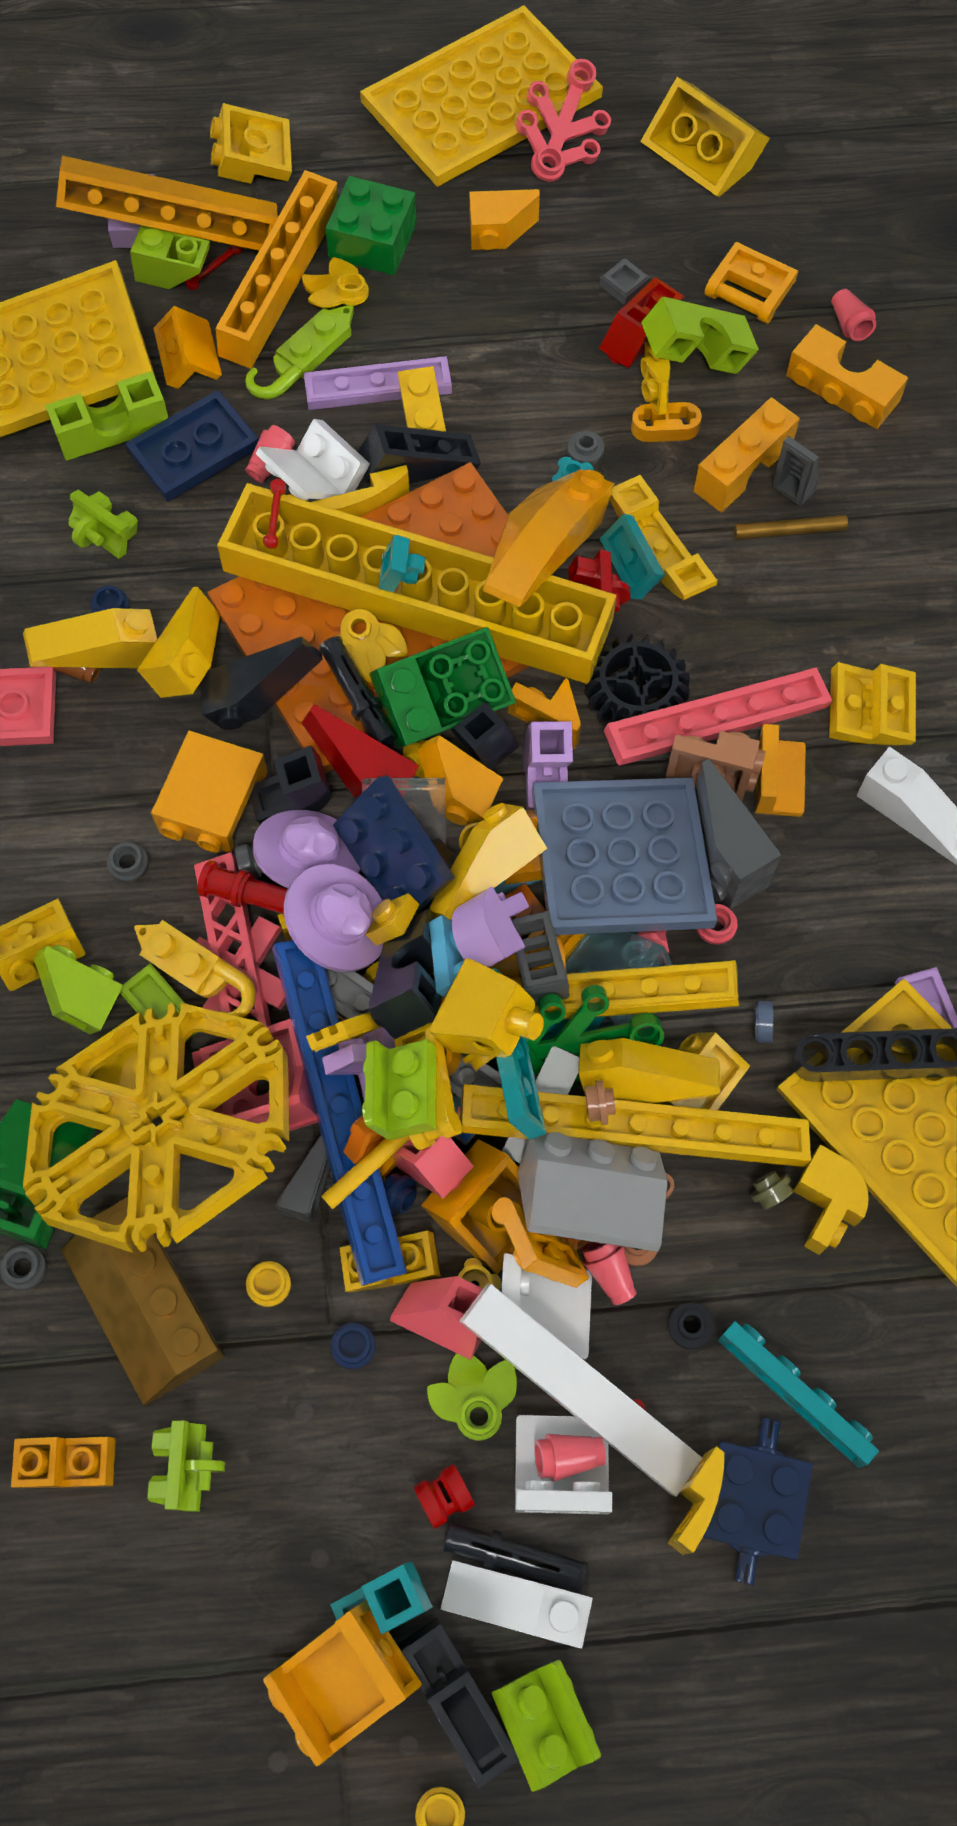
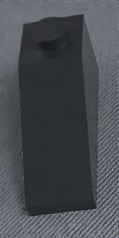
M375 424L358 450V453L370 463L364 474L365 481L371 484L370 474L404 465L408 469L410 484L441 477L470 462L475 469L481 464L471 434Z
M301 636L208 670L200 682L202 715L223 730L237 729L244 723L258 719L323 660L322 653Z

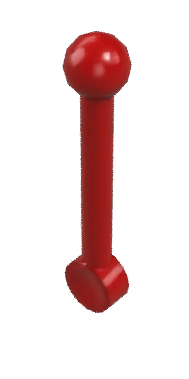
M230 245L226 252L201 270L200 274L186 280V287L189 290L198 289L200 286L199 281L232 255L241 254L243 247Z
M274 479L270 483L273 500L268 534L263 538V544L268 549L276 548L279 543L276 536L281 495H284L286 492V484L282 479Z

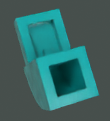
M413 1561L391 1570L361 1586L357 1591L330 1604L336 1620H338L348 1611L367 1600L381 1634L433 1608Z

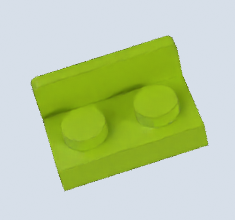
M425 1039L388 1049L376 1040L367 1042L366 1060L363 1064L365 1101L362 1105L365 1125L388 1140L436 1130V1045Z
M560 1660L534 1669L491 1692L532 1792L547 1787L576 1768L592 1763L601 1757L593 1730L585 1718L574 1692L572 1681Z

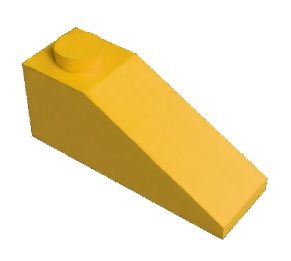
M199 587L191 589L137 669L160 698L193 694L212 665L220 615Z
M111 608L26 628L23 632L30 667L139 668L157 641L150 609Z
M500 803L491 807L483 814L484 820L473 827L450 869L455 879L435 897L429 908L434 917L443 915L452 920L453 913L458 906L492 886L495 888L547 849L523 807Z
M626 1038L597 1040L581 1044L578 1073L584 1093L585 1086L595 1085V1080H602L604 1088L613 1089L614 1100L659 1103L720 1094V1064L717 1058Z

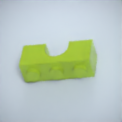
M664 296L641 322L654 356L683 363L693 350L698 348L705 356L710 369L737 374L759 350L745 316Z
M152 371L117 382L119 395L114 402L105 407L93 408L87 406L81 394L45 405L66 461L130 441L168 419L165 402Z

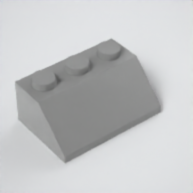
M558 1132L546 1133L532 1140L529 1139L517 1171L528 1232L659 1252L662 1243L668 1181L660 1152L652 1151L645 1147L634 1148L610 1144L598 1139L587 1140L569 1137Z

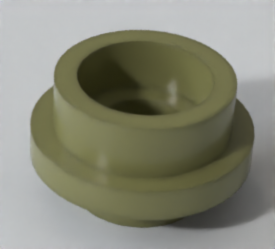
M771 1171L753 1183L756 1190L750 1197L754 1203L759 1202L764 1210L769 1209L793 1193L789 1185L791 1178L787 1173L778 1176L776 1171Z

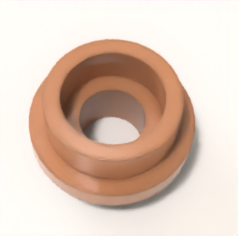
M595 1080V1085L585 1086L589 1122L600 1121L601 1125H608V1115L616 1114L613 1089L604 1088L602 1080Z

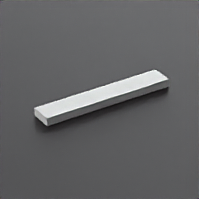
M486 1284L459 1322L670 1495L677 1497L702 1460V1457L492 1284Z

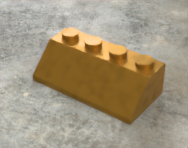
M128 1197L92 1218L112 1225L122 1224L127 1217ZM156 1233L147 1239V1248L144 1252H140L136 1245L132 1243L133 1253L75 1235L62 1248L61 1252L143 1406H147L225 1358L166 1250L157 1239Z

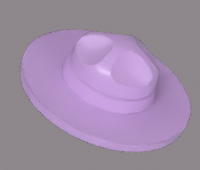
M309 810L280 812L262 822L254 835L253 854L258 866L269 878L286 888H289L292 881L301 872L315 865H340L358 874L361 870L333 827L337 819L323 813Z
M320 864L304 870L292 881L284 899L285 923L294 943L310 960L329 970L353 972L369 966L381 955L383 943L376 946L365 934L373 921L372 912L382 902V899L375 888L364 877L340 865Z

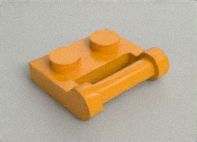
M735 242L709 279L704 295L712 299L719 297L757 315L758 321L769 324L776 309L795 283L798 270ZM728 280L767 299L765 302L760 301L724 283Z
M503 1197L494 1203L492 1218L496 1223L505 1226L515 1248L513 1256L517 1264L524 1271L538 1274L554 1282L557 1281L574 1288L579 1287L589 1279L577 1250H574L570 1244L564 1245L559 1236L527 1231L524 1209L521 1208L518 1202Z

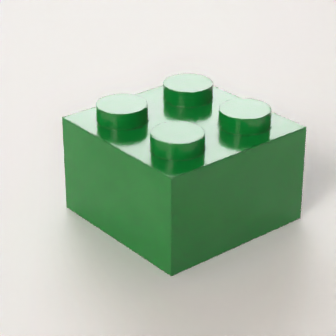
M349 176L325 228L329 259L336 257L355 266L395 276L417 224L415 192Z

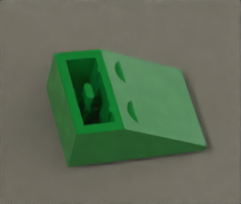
M488 627L369 673L377 696L383 704L382 709L386 719L397 735L395 740L397 747L410 745L455 727L484 702L493 711L516 703Z
M16 1099L0 1122V1234L46 1249L55 1227L47 1225L35 1210L37 1205L31 1202L23 1188L32 1104ZM65 1122L59 1125L53 1134L50 1168L92 1140L96 1129L74 1122Z

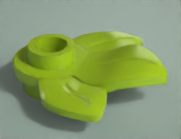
M456 1353L449 1367L448 1383H436L427 1387L430 1406L439 1418L457 1423L459 1430L467 1438L475 1441L487 1440L495 1435L501 1425V1411L515 1398L517 1389L515 1368L507 1360H504L487 1371L485 1365L476 1356L473 1355L470 1360ZM475 1409H483L488 1415L487 1422L482 1426H476L470 1420V1414Z

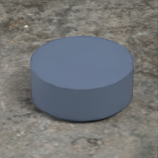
M758 1001L755 1003V1041L757 1043L773 1042V1001Z

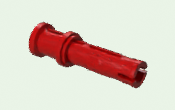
M209 860L204 865L198 880V894L207 898L213 895L230 900L231 904L236 907H244L247 904L284 914V899L288 889L255 880L254 875L247 870H241L238 873L221 868L216 861Z

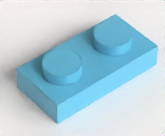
M441 915L429 922L436 993L445 998L464 959L453 937L452 921Z

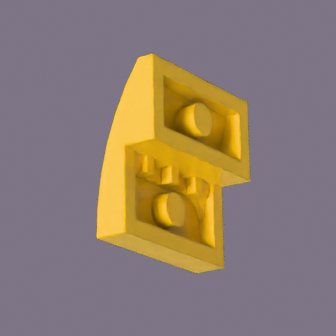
M838 662L831 668L830 696L832 702L830 704L829 738L876 745H912L916 742V672L885 664H880L876 669L869 670Z
M717 1446L703 1455L702 1460L679 1492L693 1503V1506L668 1541V1544L682 1555L694 1553L709 1526L718 1502L724 1472V1452Z

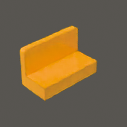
M173 306L153 328L166 384L179 389L194 372L217 380L222 375L208 320Z
M763 724L758 741H760L758 749L764 750L766 753L756 781L755 813L801 817L805 807L806 745L804 742L779 740V725Z

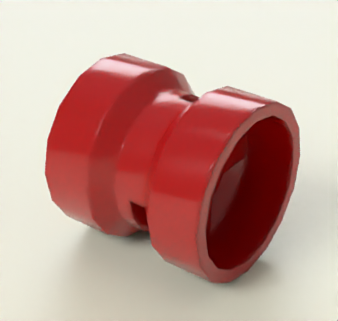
M454 1463L442 1469L440 1476L435 1480H423L413 1486L434 1530L447 1523L448 1516L454 1512L464 1513L475 1506ZM445 1487L452 1502L447 1503L441 1488Z

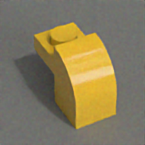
M820 1144L811 1156V1161L805 1167L793 1189V1192L823 1208L804 1247L818 1255L828 1245L833 1248L837 1247L848 1227L847 1224L841 1222L842 1220L855 1227L865 1217L868 1208V1189L859 1170L850 1161Z

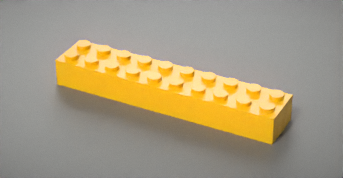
M249 483L246 484L217 544L224 572L350 611L365 609L373 613L379 620L447 641H452L488 627L499 657L588 684L592 678L594 667H596L598 657L601 654L614 617L617 595L553 575L520 607L515 606L483 591L494 559L493 557L285 494L281 495L276 529L279 543L276 548L268 549L263 544V538L268 534L273 494L269 489ZM399 535L410 539L408 554H418L425 557L423 574L418 573L416 584H408L401 581L393 593L378 589L382 555L393 536Z

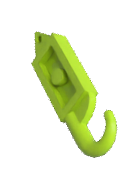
M346 305L332 310L326 308L320 310L276 350V354L273 357L274 367L280 377L271 385L261 387L254 382L257 369L251 368L245 379L248 391L259 399H274L286 392L300 378L304 379L305 372H312L351 336L350 325L354 314V305Z

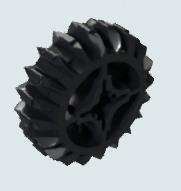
M632 633L628 637L627 643H623L616 637L612 643V648L603 644L592 678L585 685L584 690L586 698H589L588 706L590 711H598L597 719L599 723L611 720L610 723L688 701L690 696V689L688 687L691 680L690 673L685 672V659L676 660V648L665 651L663 639L654 645L650 643L648 634L640 642L636 641ZM628 667L625 671L617 672L615 676L610 677L615 671ZM660 694H666L659 701L647 705L649 700L659 698Z

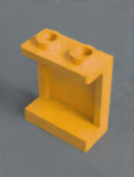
M188 731L151 812L159 832L163 836L175 841H180L182 838L194 841L199 847L212 853H218L219 850L228 853L232 852L235 846L233 834L255 783L264 780L268 772L264 755L250 749Z
M367 1600L348 1611L329 1629L263 1678L268 1688V1695L272 1705L284 1714L295 1732L298 1747L306 1756L311 1758L316 1766L326 1761L336 1751L387 1712L394 1709L423 1685L390 1633L387 1631L381 1634Z

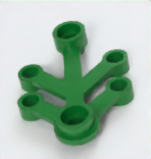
M591 985L582 991V1005L556 1037L540 1041L551 1025L559 1023L566 1015L564 1001L561 996L557 994L543 996L538 1003L539 1013L544 1020L543 1030L537 1039H527L533 1073L539 1075L546 1060L544 1058H547L551 1048L554 1046L580 1057L581 1044L597 1040L626 1038L660 1046L664 1040V1031L661 1021L656 1015L640 1013L635 1014L629 1023L584 1032L594 1018L604 1013L609 1007L606 990L602 986ZM594 997L602 998L597 1003L589 1002ZM550 1006L559 1007L553 1012L546 1011ZM578 1074L575 1078V1081L570 1091L575 1090L579 1085L580 1080Z

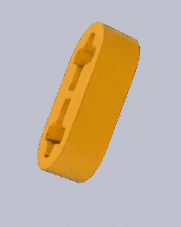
M689 402L668 403L666 414L658 415L651 404H644L637 407L633 412L631 431L635 438L642 442L690 440L699 432L702 414L696 405ZM680 418H686L689 424H683ZM643 420H650L653 426H646Z

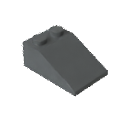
M708 758L701 764L695 793L713 897L716 902L721 901L724 906L731 910L769 887L782 855Z

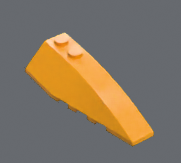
M579 469L533 491L509 513L483 591L520 607L602 524L615 483L605 480L604 476L597 471Z

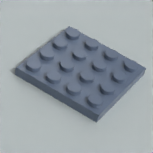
M693 777L533 783L531 792L534 813L538 818L537 832L547 847L544 852L539 854L546 911L550 913L555 935L711 929L715 927L717 915Z

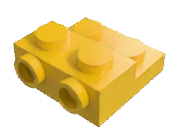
M223 103L219 117H213L210 127V138L217 140V143H214L212 147L211 165L218 166V176L252 184L255 174L288 182L292 173L289 119Z

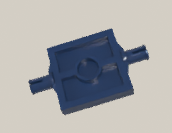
M764 1418L761 1419L762 1424L758 1446L742 1447L720 1442L719 1449L724 1452L722 1486L712 1519L703 1536L705 1539L726 1543L739 1552L734 1581L743 1583L745 1566L747 1564L745 1584L754 1586L758 1557L774 1555L795 1561L798 1560L813 1463L788 1458L780 1451H777L776 1447L781 1423L773 1420L770 1438H768L771 1419Z

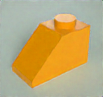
M539 189L469 192L471 250L507 249L538 222Z
M440 735L421 743L417 751L433 805L445 812V817L449 821L458 825L467 826L484 820L483 814L490 809L503 778Z

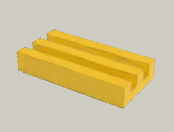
M370 1012L326 1027L321 1031L307 1035L306 1038L311 1050L316 1052L357 1038L383 1026L377 1025L372 1019Z

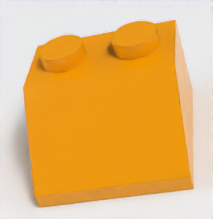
M478 1139L465 1154L474 1167L463 1177L460 1185L450 1191L444 1199L432 1192L421 1206L448 1235L475 1258L479 1259L490 1271L498 1274L503 1269L504 1253L513 1254L515 1248L505 1226L493 1220L492 1208L498 1199L506 1197L518 1202L523 1209L517 1174L519 1167L508 1154Z

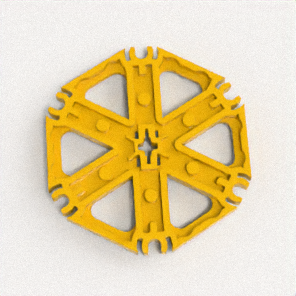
M172 1003L168 1004V1012L163 1018L158 1019L152 1008L146 1010L144 1017L141 1012H138L55 1068L59 1074H50L48 1079L56 1090L50 1094L38 1092L36 1097L42 1105H36L32 1102L23 1188L31 1202L37 1205L35 1210L49 1226L133 1253L132 1243L136 1245L140 1252L146 1251L147 1239L155 1233L163 1247H168L172 1238L176 1244L268 1179L265 1173L273 1172L275 1167L270 1158L264 1156L267 1152L276 1150L284 1153L286 1150L281 1138L289 1141L288 1056L278 1039L273 1041L272 1034L266 1026L264 1027L262 1022L185 1003H180L181 1009L180 1013H178ZM204 1032L234 1040V1042L184 1075L185 1042L192 1034ZM137 1047L135 1090L91 1078L97 1069L128 1048ZM257 1080H267L269 1082V1118L266 1122L257 1124L213 1112L214 1109ZM160 1117L163 1122L155 1126L152 1121ZM65 1122H74L103 1131L50 1168L53 1134L59 1125ZM181 1154L234 1170L233 1179L198 1206L190 1210L179 1208ZM130 1169L127 1217L122 1224L112 1225L80 1214L79 1209L84 1200Z

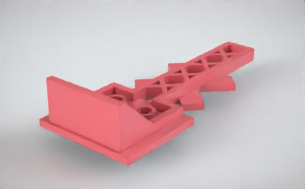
M232 852L210 859L216 861L221 868L239 873L237 859ZM207 861L194 865L197 884L200 873ZM213 895L207 898L200 896L208 941L199 936L196 942L251 979L256 989V1000L253 1006L255 1010L252 1008L248 1015L257 1019L258 1022H262L264 1027L266 1026L274 1038L273 1041L278 1039L288 1056L289 1132L318 1123L291 1019L271 1025L267 1003L279 1010L286 1003L281 980L260 969L262 961L282 931V928L260 916L253 927H251L247 905L236 907L227 899ZM226 904L235 908V914L225 927L218 923L217 918ZM233 941L241 944L235 955L227 951ZM227 984L217 995L208 998L202 1008L217 1012H233L241 1003L238 1001L241 993L230 984ZM227 1038V1040L192 1052L194 1068L234 1042V1040ZM257 1080L218 1106L213 1112L257 1124L266 1122L269 1118V1091L264 1095L258 1096L256 1088L259 1080Z

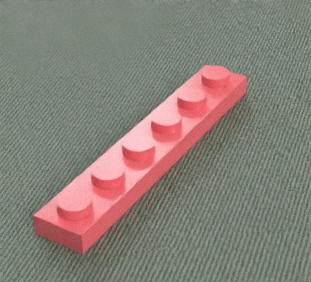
M816 667L608 723L604 729V734L618 766L671 752L676 734L685 737L693 735L701 737L706 741L718 739L720 731L728 733L743 732L761 727L763 724H772L826 709L831 704L832 699Z

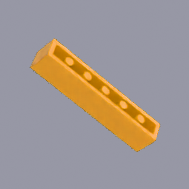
M62 155L56 207L258 251L278 218L277 203Z
M304 170L215 328L219 357L250 369L253 367L326 234V225L337 203L336 181Z

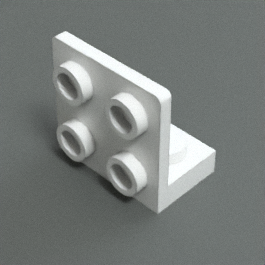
M313 419L297 450L259 446L256 451V455L266 463V470L285 481L289 485L288 490L291 494L305 501L309 500V498L325 499L355 491L370 465L328 424L318 419Z
M504 1253L501 1293L580 1358L586 1359L589 1354L592 1275L585 1267L589 1279L579 1287L574 1288L557 1281L554 1282L538 1274L526 1272L517 1264L513 1254Z
M519 1415L516 1419L515 1512L610 1514L612 1512V1492H609L608 1443L603 1440L606 1452V1463L604 1466H598L556 1482L551 1481L550 1478L540 1479L534 1457L535 1440L545 1439L546 1434L590 1436L592 1438L600 1436L575 1416Z

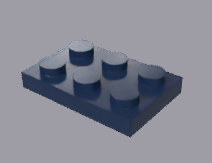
M216 390L126 442L125 446L128 454L166 502H169L252 453L259 438L220 391Z
M389 775L376 778L333 824L338 835L368 882L378 892L382 901L385 899L394 900L409 893L419 903L414 916L455 879Z

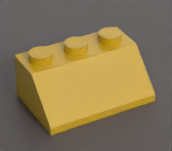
M676 77L640 142L714 195L720 197L752 169L770 138L693 84Z

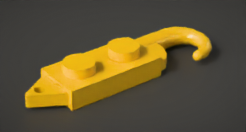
M164 920L160 924L134 926L142 948L140 956L204 998L217 995L227 984H230L240 991L242 995L241 1003L233 1012H219L242 1018L251 1012L256 1000V989L254 983L246 974Z

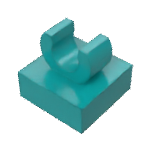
M399 535L393 536L382 555L378 589L394 593L401 581L408 584H416L418 573L423 574L425 557L418 554H408L409 538Z

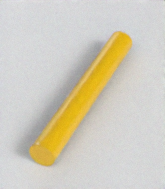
M410 1136L393 1140L386 1138L382 1140L321 1197L334 1209L410 1140Z

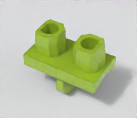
M79 489L71 493L70 500L73 502V510L69 517V526L74 529L72 541L80 548H85L92 543L96 546H101L118 559L126 555L127 541L137 534V518L128 511L122 512L117 516L112 514V503L100 491L89 497Z
M184 1420L172 1421L171 1427L153 1432L152 1451L154 1456L169 1457L167 1476H152L149 1481L147 1499L150 1502L165 1505L167 1510L200 1512L201 1491H210L211 1473L225 1472L224 1461L212 1460L213 1442L205 1441V1424L189 1423Z

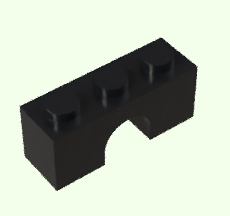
M428 909L413 916L403 935L383 943L368 1010L374 1022L379 1026H383L394 1040L433 1022L439 1011L441 995L436 993L435 982L429 976V974L434 972L429 922L435 918Z

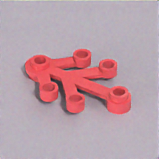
M577 59L571 64L567 73L569 90L559 117L548 96V86L544 82H532L527 91V101L532 106L538 107L550 132V141L547 145L537 127L538 117L531 110L521 111L515 126L520 134L527 136L534 150V155L531 159L532 171L543 181L552 182L558 180L562 176L565 166L579 161L585 164H593L600 154V145L594 139H585L581 146L561 151L565 141L591 132L598 136L604 135L611 124V117L604 110H597L592 116L572 122L582 92L588 91L596 78V68L589 60ZM533 91L540 92L542 97L536 96ZM522 120H528L532 125L527 126ZM595 120L602 121L604 126L598 125ZM585 148L591 149L594 154H588ZM543 163L550 164L552 168L545 166Z

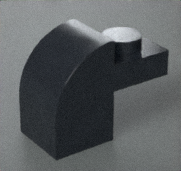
M486 702L455 727L450 728L454 736L466 747L473 757L490 770L519 748L517 740L506 723Z
M312 746L274 759L278 775L255 783L250 795L256 820L260 825L267 818L284 811L309 810L318 812L331 799V792L321 757Z

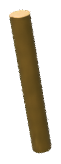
M847 515L736 524L734 525L735 540L847 530L848 518Z

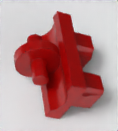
M600 549L593 559L576 556L568 568L570 581L617 595L614 613L620 611V605L629 601L631 597L629 585L619 581L618 575H611V552Z

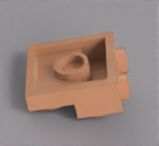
M720 731L716 745L708 743L698 736L690 735L685 737L676 734L665 778L693 777L695 787L701 764L709 758L742 801L745 791H754L766 751L758 749L760 741L751 739L748 735L741 732L728 733Z

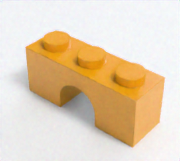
M815 324L792 351L786 376L796 384L806 387L821 396L828 403L850 413L860 422L867 423L873 428L878 429L900 402L908 377L879 360L864 372L856 373L846 370L840 365L846 341Z
M771 397L698 465L693 492L722 513L746 490L749 477L760 462L770 467L779 459L783 441L788 436L792 439L795 438L800 418Z

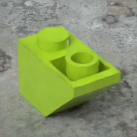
M140 225L130 250L135 281L171 289L200 274L210 248V241Z
M48 945L37 951L34 961L52 1015L88 1034L101 1031L123 985L113 980L114 974L98 965H91L89 968L76 961L77 955L60 945H53L52 948Z

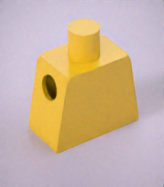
M466 958L428 1031L451 1052L506 1058L513 1053L520 1037L530 1040L537 1039L543 1030L544 1020L540 1013L533 1012L535 1001L517 982L472 959Z

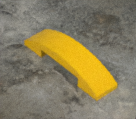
M404 465L370 474L371 487L311 503L360 517L409 493L407 466Z
M641 475L613 487L610 501L618 518L622 514L633 515L665 573V576L660 581L666 588L680 599L685 600L717 585V579L699 554L691 556L658 510L659 500Z

